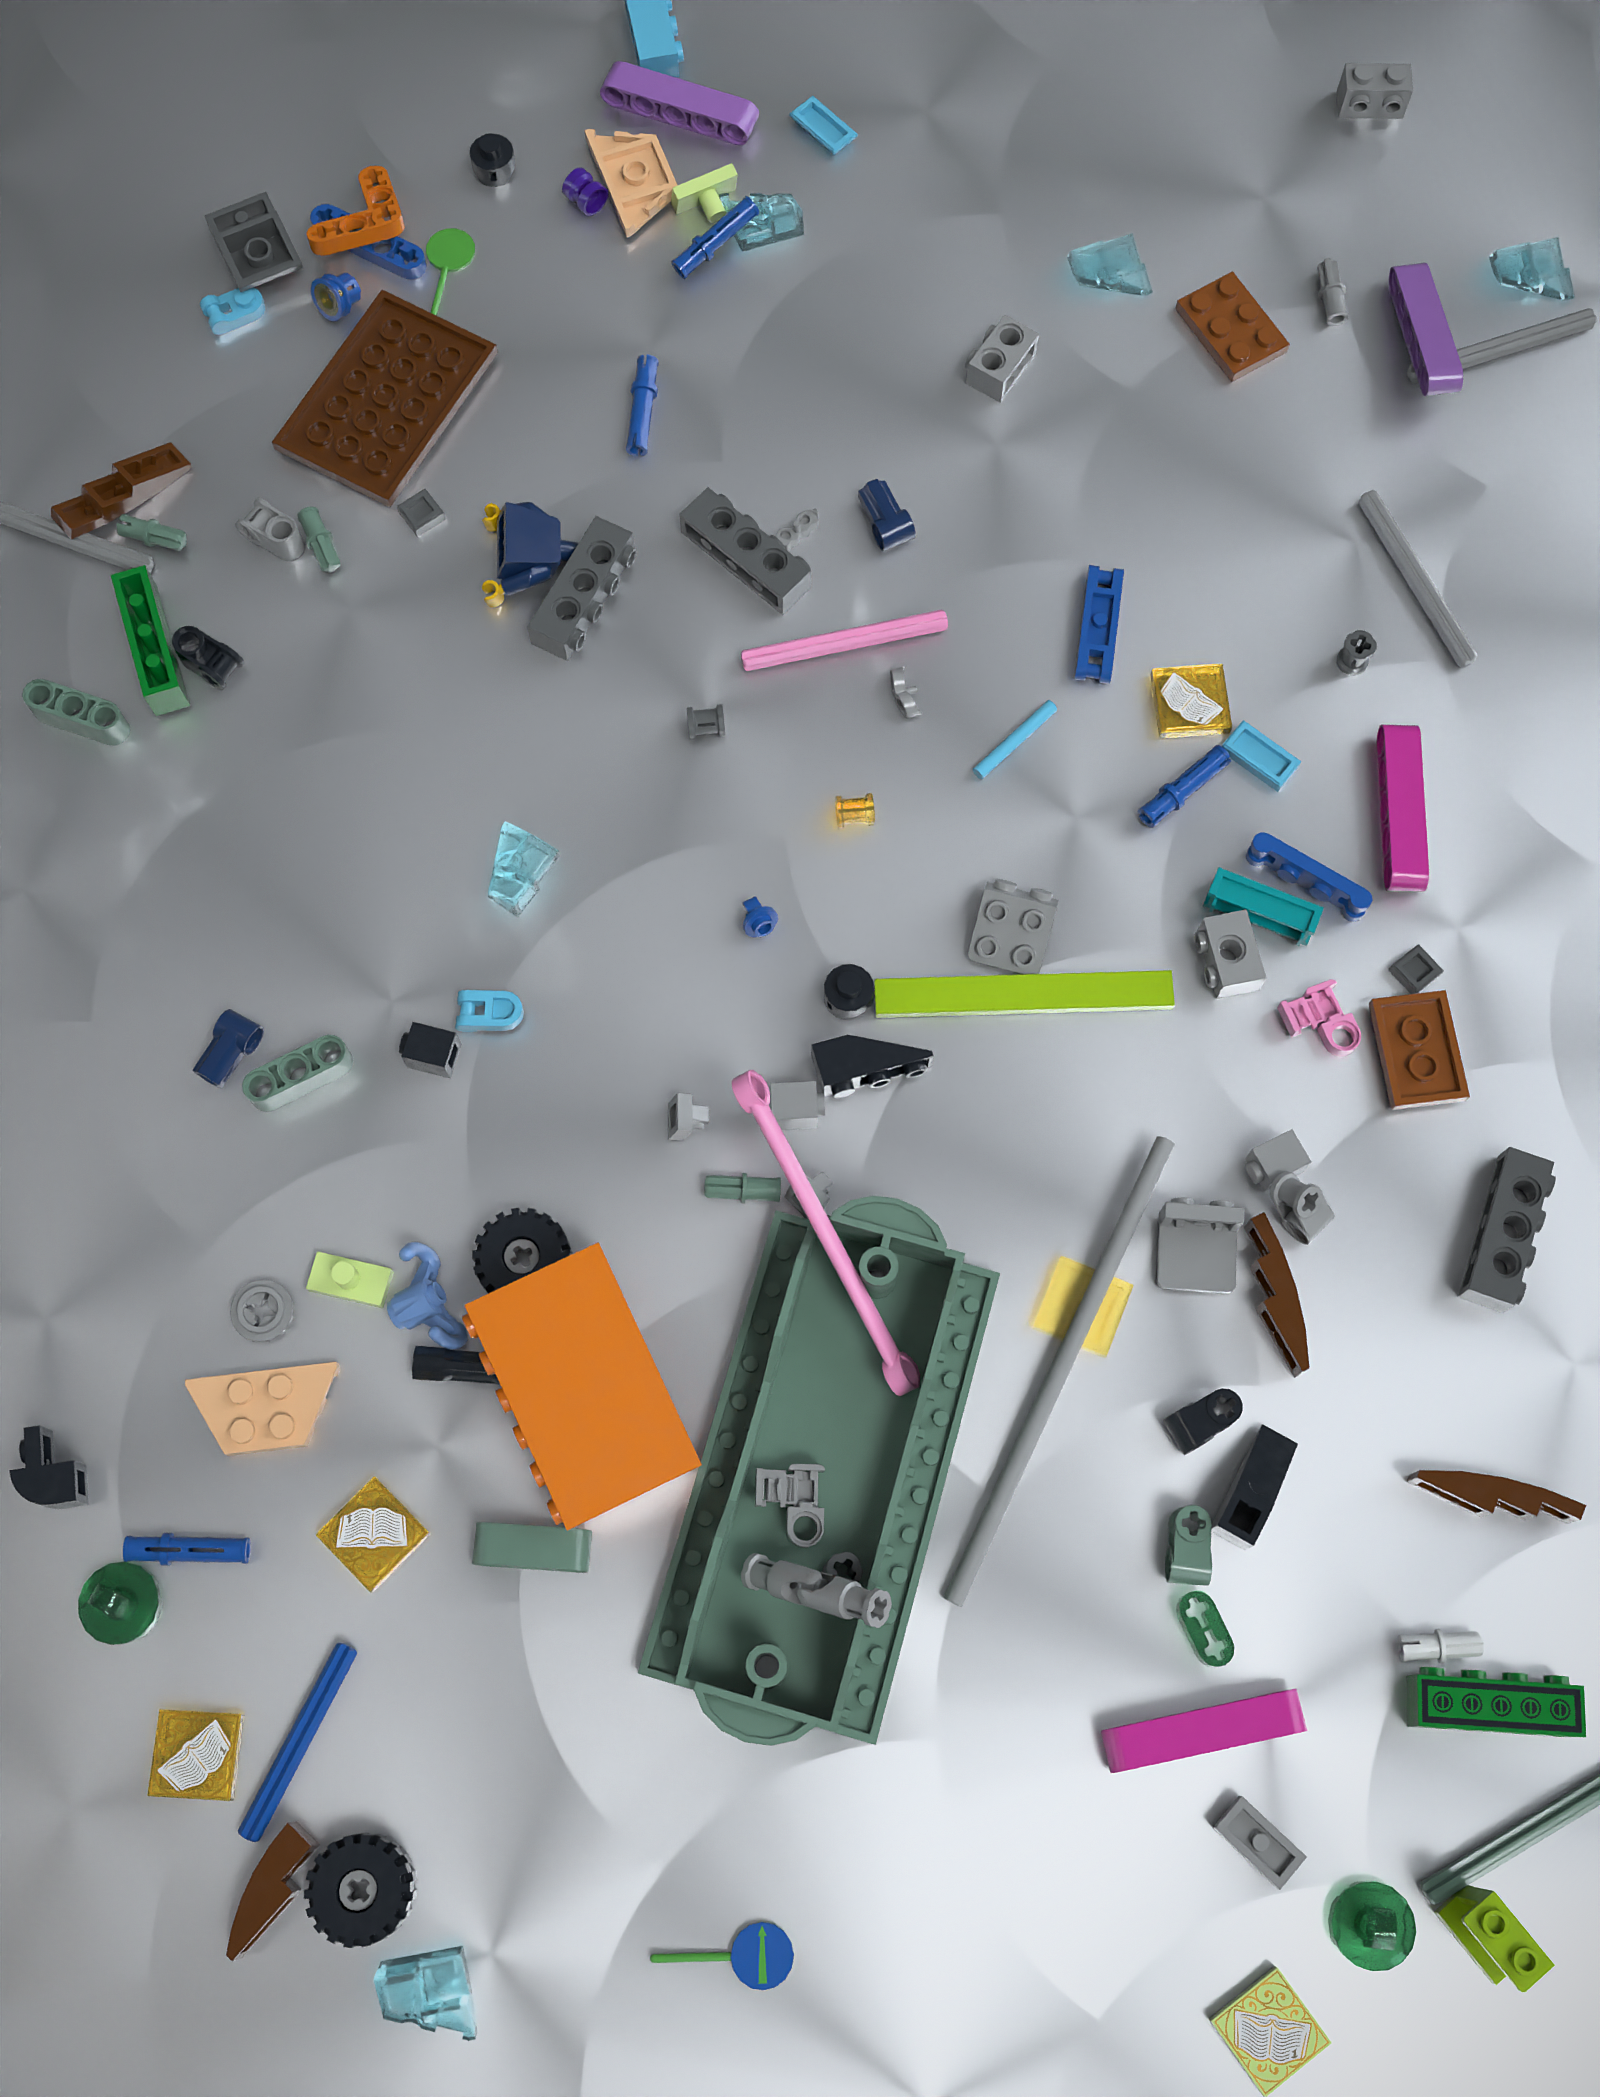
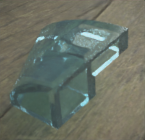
M729 193L719 194V198L727 213L741 202L730 201ZM750 193V199L758 207L759 215L755 216L734 235V238L743 252L804 235L803 211L792 194L776 193L774 195H764L762 193Z
M1132 233L1104 243L1102 240L1071 250L1067 256L1070 268L1079 286L1140 296L1153 294L1145 264H1141Z
M1559 237L1531 244L1526 242L1497 249L1489 255L1493 273L1501 286L1563 301H1570L1575 298L1569 267L1564 268Z
M504 822L500 831L488 890L489 899L516 917H519L540 890L539 882L560 857L559 850L529 832Z
M463 1946L380 1962L374 1977V1984L383 2019L401 2024L412 2022L421 2029L435 2032L437 2026L463 2032V2040L470 2041L476 2039L477 2024L473 1993Z

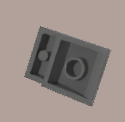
M267 192L204 216L215 243L240 292L303 268L302 262Z

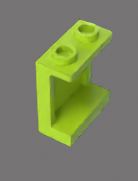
M1468 1885L1453 1894L1434 1911L1435 1915L1491 1984L1497 1986L1507 1977L1519 1992L1526 1993L1555 1966L1494 1890Z

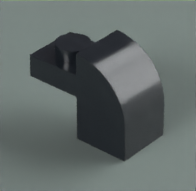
M40 1425L25 1427L24 1439L19 1444L20 1458L25 1464V1468L9 1470L10 1478L16 1491L26 1500L52 1509H66L89 1505L87 1465L74 1460L54 1463L53 1431Z

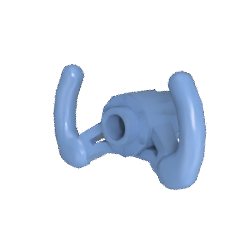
M420 1242L405 1244L399 1252L400 1259L407 1262L416 1256L422 1263L410 1286L394 1294V1298L387 1303V1312L391 1321L401 1330L404 1328L411 1330L421 1324H425L431 1327L428 1336L439 1346L447 1349L461 1348L468 1341L465 1326L450 1316L444 1307V1303L447 1301L446 1294L442 1286L436 1282L438 1270L441 1266L437 1253L426 1244Z

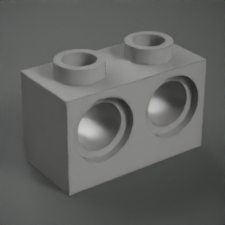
M1004 315L996 326L991 325L979 350L973 349L965 363V368L968 369L966 384L1001 403L1036 355L1039 333Z

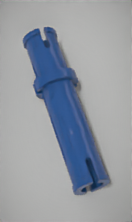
M745 196L741 202L701 237L699 235L695 236L692 239V245L671 261L675 271L683 279H686L705 260L709 262L713 259V253L755 216L759 215V209L748 196Z
M644 355L638 356L636 378L631 384L630 390L633 401L626 452L637 457L639 448H641V456H645L648 453L647 446L653 400L656 399L658 394V388L655 383L659 360L652 355H647L646 364L644 363Z
M1220 745L1214 746L1204 757L1183 772L1175 781L1160 787L1159 793L1138 809L1137 813L1140 814V820L1146 826L1153 828L1173 810L1181 809L1185 804L1184 801L1231 763L1229 753Z
M163 1533L161 1537L126 1536L123 1543L124 1562L153 1561L159 1562L161 1566H170L172 1562H240L248 1564L251 1553V1541L248 1537H174L173 1533ZM151 1547L181 1548V1551H152ZM193 1548H222L224 1552L193 1551Z

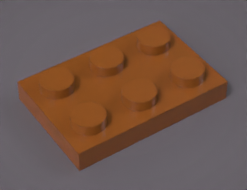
M1233 271L1177 300L1176 311L1231 382L1288 352L1290 343Z
M1446 990L1375 998L1369 1002L1391 1110L1463 1102L1470 1098Z

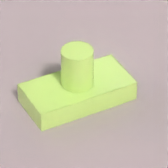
M728 164L673 187L671 205L676 215L701 205L710 223L717 222L725 216L727 212L719 197L736 189L738 174L733 164Z
M317 1251L306 1289L309 1292L383 1309L394 1271L391 1268Z

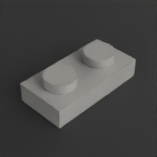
M1238 1796L1212 1827L1279 1890H1281L1307 1858L1303 1852L1243 1796Z

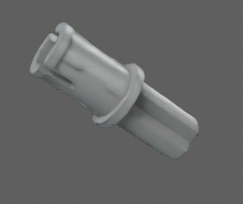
M1327 258L1324 259V262L1319 263L1317 267L1321 285L1319 298L1324 301L1327 324L1338 326L1348 320V312L1346 311L1344 300L1346 287L1341 283L1337 261Z

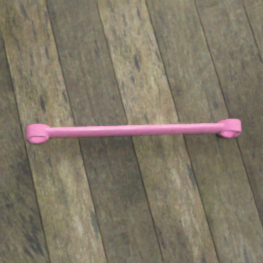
M748 1070L733 1078L732 1089L737 1101L746 1112L753 1114L883 1359L882 1370L888 1385L898 1396L919 1388L920 1373L917 1364L905 1352H900L769 1107L770 1091L767 1082L754 1070Z

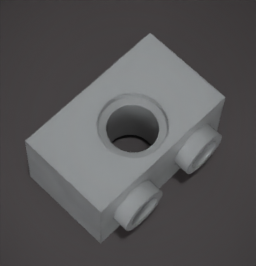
M1247 909L1203 918L1197 932L1194 934L1198 953L1204 954L1207 965L1204 967L1205 981L1208 988L1214 989L1216 999L1259 991L1266 980V974ZM1220 950L1231 951L1235 955L1236 960H1226L1221 956Z

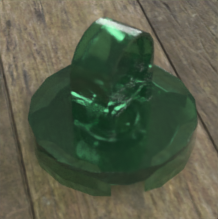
M129 1562L110 1563L95 1571L83 1585L78 1599V1614L85 1631L97 1641L116 1646L128 1644L147 1636L158 1623L163 1609V1599L160 1598L157 1578L145 1567Z
M1372 1880L1357 1881L1344 1889L1339 1896H1336L1331 1904L1328 1916L1330 1938L1334 1945L1337 1946L1340 1954L1352 1965L1371 1972L1389 1971L1403 1963L1412 1951L1417 1933L1414 1913L1407 1900L1393 1887Z

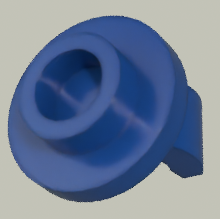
M756 896L742 902L747 911L746 918L743 921L745 933L749 937H764L770 934L778 922L776 911L769 906L762 907Z

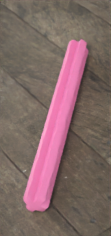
M937 610L743 650L741 652V660L744 669L751 671L945 631L948 628V619L944 610Z

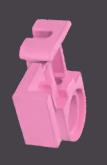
M1333 979L1309 987L1299 999L1288 1003L1285 1000L1279 1004L1277 1009L1291 1038L1302 1033L1300 1029L1311 1026L1313 1030L1318 1027L1317 1031L1328 1052L1338 1057L1350 1055L1361 1041V1031L1353 1014H1343L1332 991L1337 984ZM1336 1029L1348 1031L1352 1037V1044L1347 1047L1337 1045L1332 1038L1333 1031Z

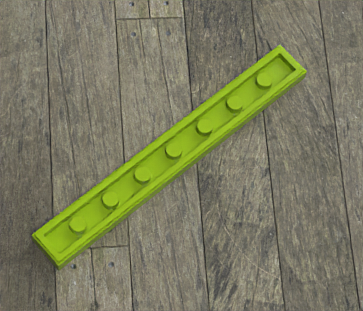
M1172 970L874 979L876 1018L1173 1010L1175 1006Z

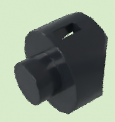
M489 133L477 138L472 143L469 152L475 175L485 186L498 187L507 184L515 167L512 143L500 134Z
M843 964L834 968L827 975L824 983V1003L828 1011L836 1018L848 1019L864 1013L871 1006L874 999V981L864 968L854 964Z

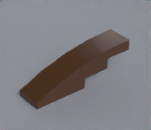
M171 442L112 464V474L83 484L81 496L52 506L51 518L72 540L104 526L122 514H126L140 506L191 470V463Z
M1265 1212L1251 1218L1244 1226L1246 1233L1261 1257L1249 1268L1267 1298L1255 1309L1295 1378L1310 1368L1306 1327L1297 1287L1286 1256Z
M1419 1470L1410 1474L1407 1479V1483L1479 1517L1493 1514L1495 1507L1524 1521L1537 1517L1539 1511L1569 1524L1581 1520L1587 1506L1542 1487L1486 1474L1465 1471Z

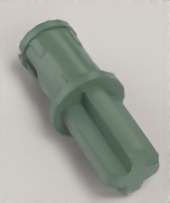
M312 506L306 507L297 514L298 520L307 536L305 543L310 550H313L321 570L333 573L335 569L340 567L341 563L332 544V533L326 530L319 515V510Z
M122 514L119 517L120 521L127 523V525L117 523V533L119 536L144 541L145 545L149 547L158 545L176 551H181L187 545V534L184 531L160 525L158 520L150 519L146 521L127 514Z
M742 1173V1177L708 1175L705 1178L704 1194L707 1198L741 1199V1203L744 1204L745 1200L780 1202L781 1177H747V1173Z

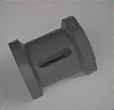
M1356 630L1347 635L1344 647L1337 655V665L1342 672L1348 675H1359L1366 670L1369 658L1373 656L1377 648V643L1372 635L1363 630ZM1359 640H1362L1360 646H1358V645H1357L1358 641H1359ZM1353 660H1355V665L1351 666Z
M722 704L717 705L714 709L693 710L692 707H687L690 739H695L696 735L716 733L720 737L725 736Z
M849 1552L833 1555L823 1566V1573L837 1576V1571L834 1568L845 1564L848 1567L846 1574L851 1577L850 1580L857 1581L858 1583L863 1574L860 1560Z

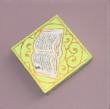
M1276 1966L1209 2018L1211 2024L1263 2097L1271 2094L1332 2044Z

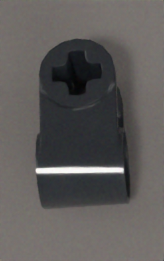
M194 626L181 627L172 637V645L181 663L216 689L223 690L226 687L225 681L235 668H240L244 664L243 658L235 650L224 643L218 642ZM198 645L195 650L186 651L190 646Z
M1221 1388L1194 1404L1190 1403L1164 1419L1163 1422L1185 1456L1213 1439L1216 1434L1230 1427L1239 1419L1243 1411V1403L1236 1392ZM1217 1401L1221 1405L1225 1403L1230 1405L1231 1409L1227 1412V1416L1224 1413L1217 1415L1214 1412V1408L1218 1405Z

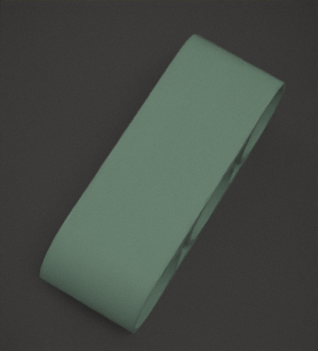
M45 679L32 680L23 689L22 697L35 717L44 724L112 746L123 743L129 737L130 725L117 705L111 701ZM48 699L47 702L40 704L43 700ZM82 709L78 714L72 715L75 711ZM114 720L112 724L104 727L107 722Z
M325 1035L252 1070L243 1080V1093L258 1110L263 1112L274 1111L345 1076L353 1066V1057L341 1038L335 1035ZM335 1050L341 1051L336 1061L331 1063L325 1062V1058L330 1052ZM300 1067L306 1068L305 1074L300 1079H290L294 1070ZM271 1084V1090L268 1094L256 1097L257 1090L262 1085Z
M477 1522L472 1564L488 1567L588 1573L592 1531L572 1528L567 1531L564 1527Z

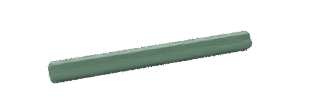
M1600 1773L1421 1881L1420 1885L1424 1896L1432 1905H1437L1599 1806Z

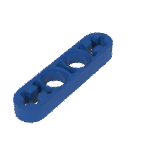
M321 204L312 210L310 220L312 225L322 221L350 215V213L330 204ZM398 236L346 250L409 280L420 278L427 269L422 249ZM386 243L391 246L390 250L386 253H376L374 251L375 247L379 244Z

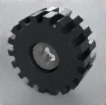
M520 1208L511 1209L512 1214L505 1216L501 1212L495 1215L498 1219L495 1223L491 1224L488 1221L483 1226L485 1233L483 1236L477 1235L475 1240L477 1250H472V1259L475 1262L473 1267L475 1275L488 1294L573 1254L570 1242L558 1222L555 1223L550 1215L545 1212L542 1215L538 1214L537 1210L533 1208H528L527 1212H522ZM519 1249H522L525 1253L533 1252L528 1257L530 1264L526 1267L521 1263L513 1265V1262L517 1259L515 1252Z
M354 1834L332 1842L326 1846L328 1849L325 1852L319 1853L313 1862L316 1865L313 1869L308 1870L305 1879L309 1880V1887L304 1889V1899H309L310 1908L305 1910L308 1918L313 1917L317 1923L313 1926L319 1934L324 1932L328 1935L327 1941L333 1944L342 1943L344 1944L343 1947L346 1948L370 1946L395 1933L402 1926L403 1920L409 1917L413 1909L410 1908L412 1900H415L417 1895V1889H414V1881L417 1880L416 1870H411L409 1865L412 1862L408 1853H402L400 1850L402 1846L396 1841H389L386 1839L387 1836L381 1834ZM366 1879L369 1882L366 1892L370 1896L367 1900L362 1897L352 1900L351 1894L354 1889L350 1884L353 1880L361 1882Z

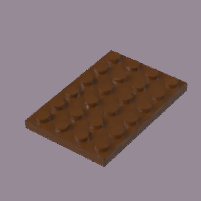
M382 289L272 441L273 447L276 451L391 508L498 354L497 345Z

